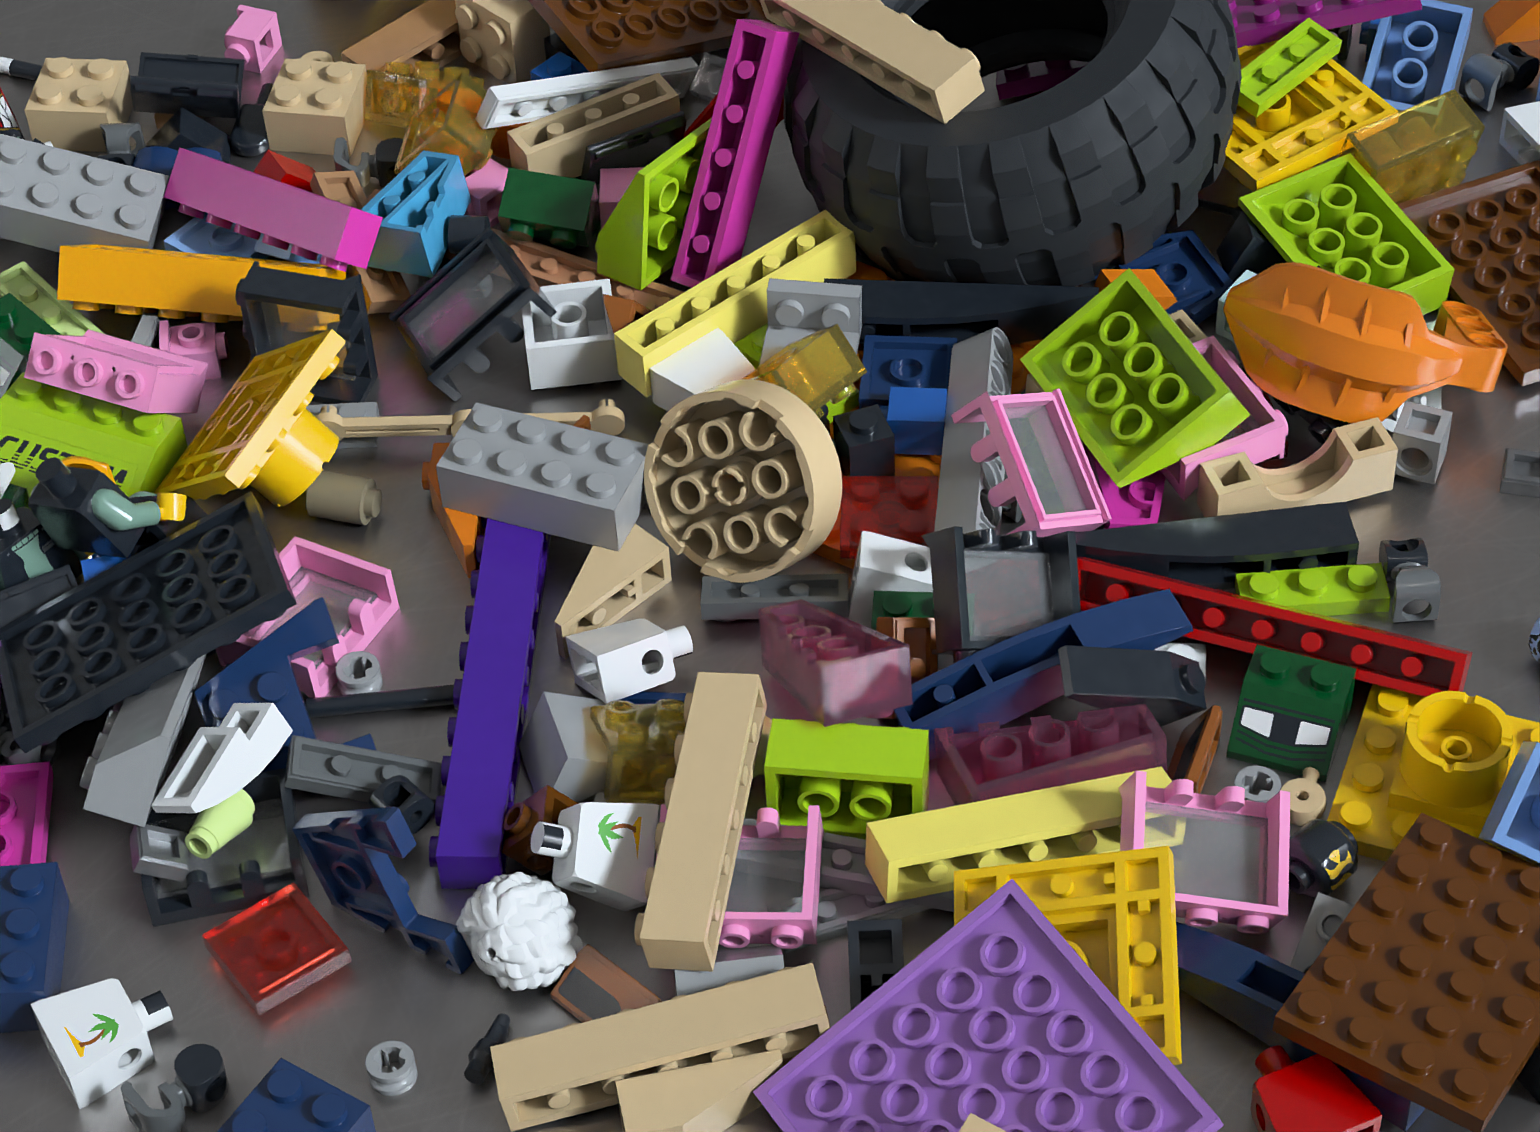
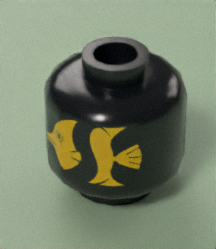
M1312 819L1295 832L1289 839V888L1295 893H1303L1312 898H1316L1318 892L1330 895L1357 870L1358 845L1353 834L1341 823L1324 819Z

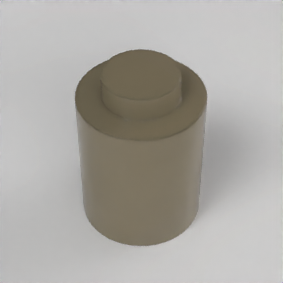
M322 471L307 489L306 508L309 516L367 525L372 517L378 516L382 505V492L376 488V483L371 478Z

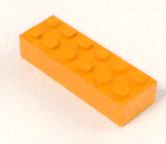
M100 244L60 245L57 300L73 301L72 309L100 311V309H115V313L142 315V313H158V317L185 319V316L200 317L201 313V321L228 323V320L243 321L241 306L236 303L235 293L238 282L246 277L254 261H258L260 267L339 280L346 279V272L314 263ZM278 305L282 325H285V320L288 321V329L314 331L315 328L328 329L329 321L341 320V315Z

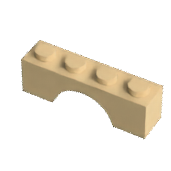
M1376 417L1334 428L1325 443L1314 454L1297 464L1285 468L1266 469L1259 467L1250 461L1245 451L1200 463L1197 505L1204 517L1347 502L1393 489L1398 448L1379 418Z

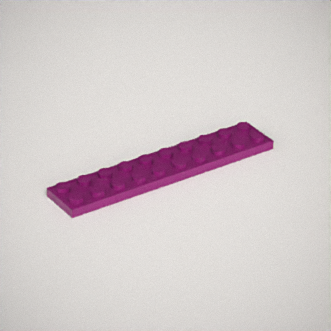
M1227 0L1235 28L1237 48L1278 41L1307 18L1312 19L1326 30L1422 10L1421 0ZM1073 60L1040 61L996 72V89L999 100L1048 90L1077 73L1089 62Z

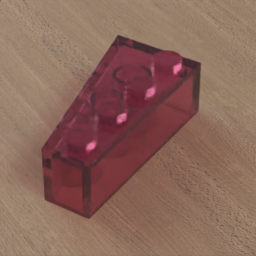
M802 599L759 609L762 666L824 727L862 717H888L893 714V709L913 704L910 648L908 644Z
M1146 704L1082 711L1078 713L1077 720L1070 721L1052 719L1050 715L1030 717L1031 725L1000 729L999 721L979 723L978 731L954 734L953 727L934 729L937 773L955 806L1160 766L1167 773L1166 735Z

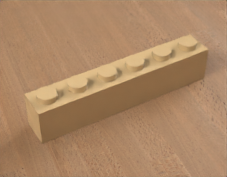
M760 0L767 19L779 26L800 32L799 38L943 124H946L985 91L979 73L981 69L980 63L970 50L958 48L946 41L937 31H929L916 24L907 14L895 12L885 6L881 0Z
M698 672L694 692H687L685 696L684 719L686 728L684 735L677 736L674 748L677 769L675 778H668L665 786L666 819L665 822L657 824L655 831L657 860L655 867H649L645 876V895L648 899L645 913H638L635 921V943L637 946H642L649 968L709 972L714 970L767 709V702L759 674Z
M809 963L797 967H786L775 973L744 981H732L724 986L690 995H679L670 1000L641 1008L625 1009L617 1014L595 1020L568 1024L563 1028L529 1037H518L507 1043L491 1046L490 1050L499 1101L510 1130L513 1132L618 1104L615 1084L617 1080L780 1049L782 1059L797 1056L830 1029L814 965Z

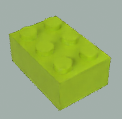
M772 718L764 763L767 808H773L778 811L781 825L807 826L808 806L819 805L825 833L866 840L868 822L925 812L928 810L929 730Z

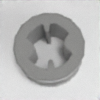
M356 651L346 654L338 661L335 667L338 687L342 695L379 692L383 685L379 660L369 652ZM364 673L362 678L355 679L354 675Z
M1254 765L1238 772L1235 776L1234 786L1245 789V800L1266 803L1280 791L1281 781L1273 770L1264 766ZM1255 788L1263 789L1258 795L1251 794L1255 791Z
M393 1040L381 1042L374 1046L366 1056L365 1065L369 1082L376 1092L386 1096L400 1095L411 1089L416 1082L418 1072L414 1054L407 1044ZM391 1062H400L401 1068L398 1070L392 1067L393 1072H382L381 1067L386 1065L388 1068H391Z

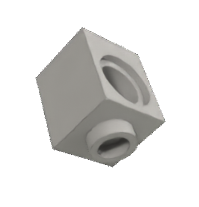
M1405 402L1392 438L1398 448L1395 475L1435 484L1447 452L1453 412L1414 402Z

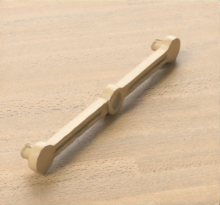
M605 399L600 400L599 408L593 412L523 413L568 425H573L583 415L590 417L592 431L613 436L620 434L625 427L624 413L615 407V402L612 399H608V406H606ZM324 405L320 409V414L315 415V417L339 437V441L350 437L452 435L455 437L472 409L460 410L453 415L342 418L337 414L335 406L329 405V412H327V405Z

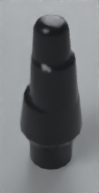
M498 1014L484 1038L479 1039L468 1054L469 1064L464 1071V1076L469 1082L482 1084L487 1074L494 1070L490 1047L506 1042L507 1030L510 1025V1017L508 1015Z

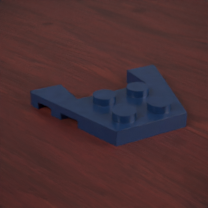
M1193 230L1162 234L1153 243V248L1126 265H1118L1112 268L1154 269L1178 301L1165 311L1170 315L1183 310L1196 325H1199L1217 311L1219 298L1234 283Z
M323 597L314 600L194 692L206 727H219L233 703H274L293 731L277 755L261 772L286 768L288 746L292 735L317 739L291 661L340 643ZM371 734L342 743L343 745L377 751Z
M392 806L305 814L292 828L332 905L383 933L390 926L401 931L410 948L423 955H426L431 949L449 958L446 962V968L458 974H463L473 963L472 953L462 933L458 931L457 925L417 913L408 895L410 887L407 881L396 872L388 856L389 854L404 859L417 845L399 808Z

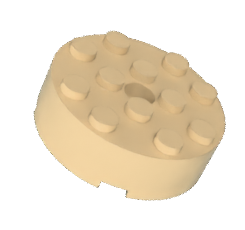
M751 379L734 380L682 400L673 406L660 420L662 424L658 429L654 442L648 444L645 455L644 485L648 506L657 528L669 546L677 555L684 553L690 560L702 567L701 573L735 583L762 580L805 559L826 540L837 520L841 505L842 473L834 443L824 424L814 411L796 395L780 386L765 381Z

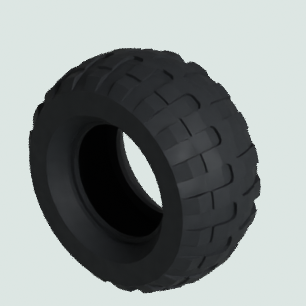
M881 0L885 6L899 14H907L916 24L929 31H937L946 41L958 48L970 50L980 63L981 69L979 73L981 78L1007 68L1040 61L1073 60L1089 62L1065 81L1040 94L997 108L959 112L946 124H943L801 38H798L792 65L787 76V84L784 91L783 117L792 153L806 189L813 196L819 212L827 210L839 223L853 231L856 252L864 260H871L878 264L882 271L895 281L1078 286L1094 280L1095 276L1099 275L1101 269H1112L1118 265H1126L1152 249L1153 243L1162 234L1178 228L1190 217L1198 207L1197 192L1213 184L1222 170L1225 161V150L1232 135L1233 114H1236L1242 79L1237 38L1227 0Z

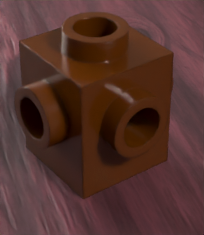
M546 785L523 802L514 804L507 812L503 822L505 835L502 853L535 873L544 876L553 870L554 857L532 852L531 835L533 829L540 821L558 825V817L561 810L578 803L551 786Z

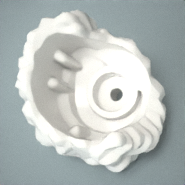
M523 872L496 875L490 882L478 886L473 896L467 899L465 907L461 910V915L456 922L458 931L467 934V944L481 971L486 975L494 976L501 988H510L512 991L537 989L538 986L547 987L552 982H556L583 948L582 940L577 935L578 926L573 922L576 909L568 903L567 895L561 892L558 886H553L550 881H541L537 876L530 877Z

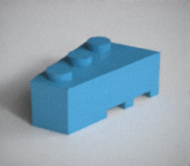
M423 150L361 209L383 217L367 267L431 278L436 274L449 247L448 226L451 215H464L471 202L458 155Z

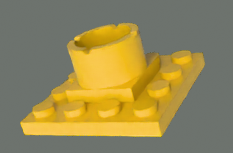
M1278 41L1238 48L1241 70ZM1331 59L1257 118L1237 104L1236 114H1233L1232 135L1225 150L1223 167L1234 178H1237L1240 184L1254 192L1314 168L1315 165L1396 126L1398 110L1335 60Z
M333 329L255 356L163 479L154 494H185L192 497L195 501L198 499L205 500L216 494L224 495L228 491L238 488L242 490L251 485L275 507L285 506L295 500L323 471L322 464L329 463L339 444V437L308 411L306 407L314 397L310 390L318 379H325L338 365L340 358L336 355L346 341Z
M1372 684L1327 821L1341 823L1353 834L1358 845V855L1385 862L1421 812L1478 838L1522 742L1540 743V723L1506 715L1492 701L1478 695L1474 697L1468 696L1466 692L1443 691L1424 697Z
M1169 846L954 871V926L1009 880L1013 879L1173 1065L1182 1064L1174 857Z

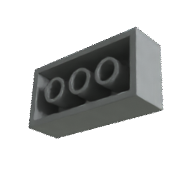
M0 134V238L59 252L60 245L79 244L153 249L165 210L166 198L164 194L169 176Z
M476 402L436 465L442 507L619 552L647 503L644 485V464L648 444Z

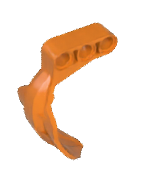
M1287 262L1275 264L1232 287L1227 294L1223 307L1244 369L1258 387L1282 402L1352 424L1376 417L1382 422L1408 398L1429 392L1446 384L1461 386L1478 392L1494 391L1508 348L1507 343L1482 312L1470 305L1456 301H1443L1434 329L1429 330L1420 306L1413 296L1404 292L1350 279L1303 263Z

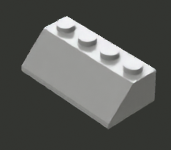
M206 654L198 658L190 667L181 671H174L152 683L143 693L129 696L114 704L113 710L109 711L103 732L97 738L92 757L89 756L82 774L80 787L88 789L83 809L145 827L152 810L151 805L159 793L183 733Z

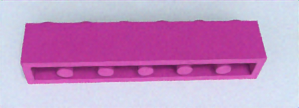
M737 19L671 281L692 288L741 259L786 88L787 76L792 65L800 32L763 20Z
M180 147L164 194L165 198L180 203L178 211L204 219L206 212L208 213L206 218L208 223L230 230L232 224L236 223L233 232L259 240L261 233H263L262 242L284 250H288L289 244H293L290 253L314 261L317 260L318 254H321L320 264L346 272L348 264L364 269L367 268L383 217Z

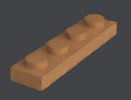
M354 170L315 172L313 174L310 187L314 194L360 210L368 203ZM351 264L347 266L350 277L361 275L367 314L394 312L411 296L400 272L385 271L373 267L364 269Z

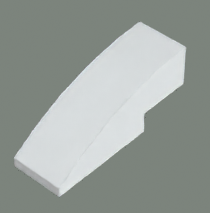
M233 703L219 727H200L151 807L156 813H198L221 803L239 792L261 773L286 742L293 731L274 703Z

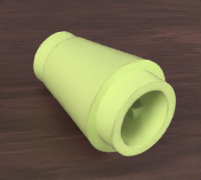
M241 789L221 803L199 812L188 835L185 837V844L188 850L199 858L207 859L252 824V815L255 812L252 798Z

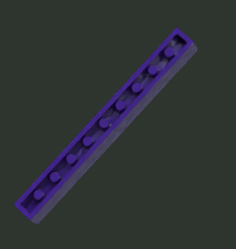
M481 517L482 528L486 529L485 535H477L476 560L477 563H480V569L472 570L470 580L471 597L475 599L474 605H467L465 610V631L469 635V641L461 642L459 649L460 671L464 672L463 679H455L453 688L454 708L458 709L457 717H449L447 727L448 746L452 747L451 756H443L441 765L442 785L446 787L445 796L438 795L435 803L436 826L440 827L439 836H431L429 841L430 867L438 868L441 889H477L481 884L490 882L496 875H506L508 856L502 853L505 835L503 822L507 812L516 802L522 757L519 743L526 727L551 534Z

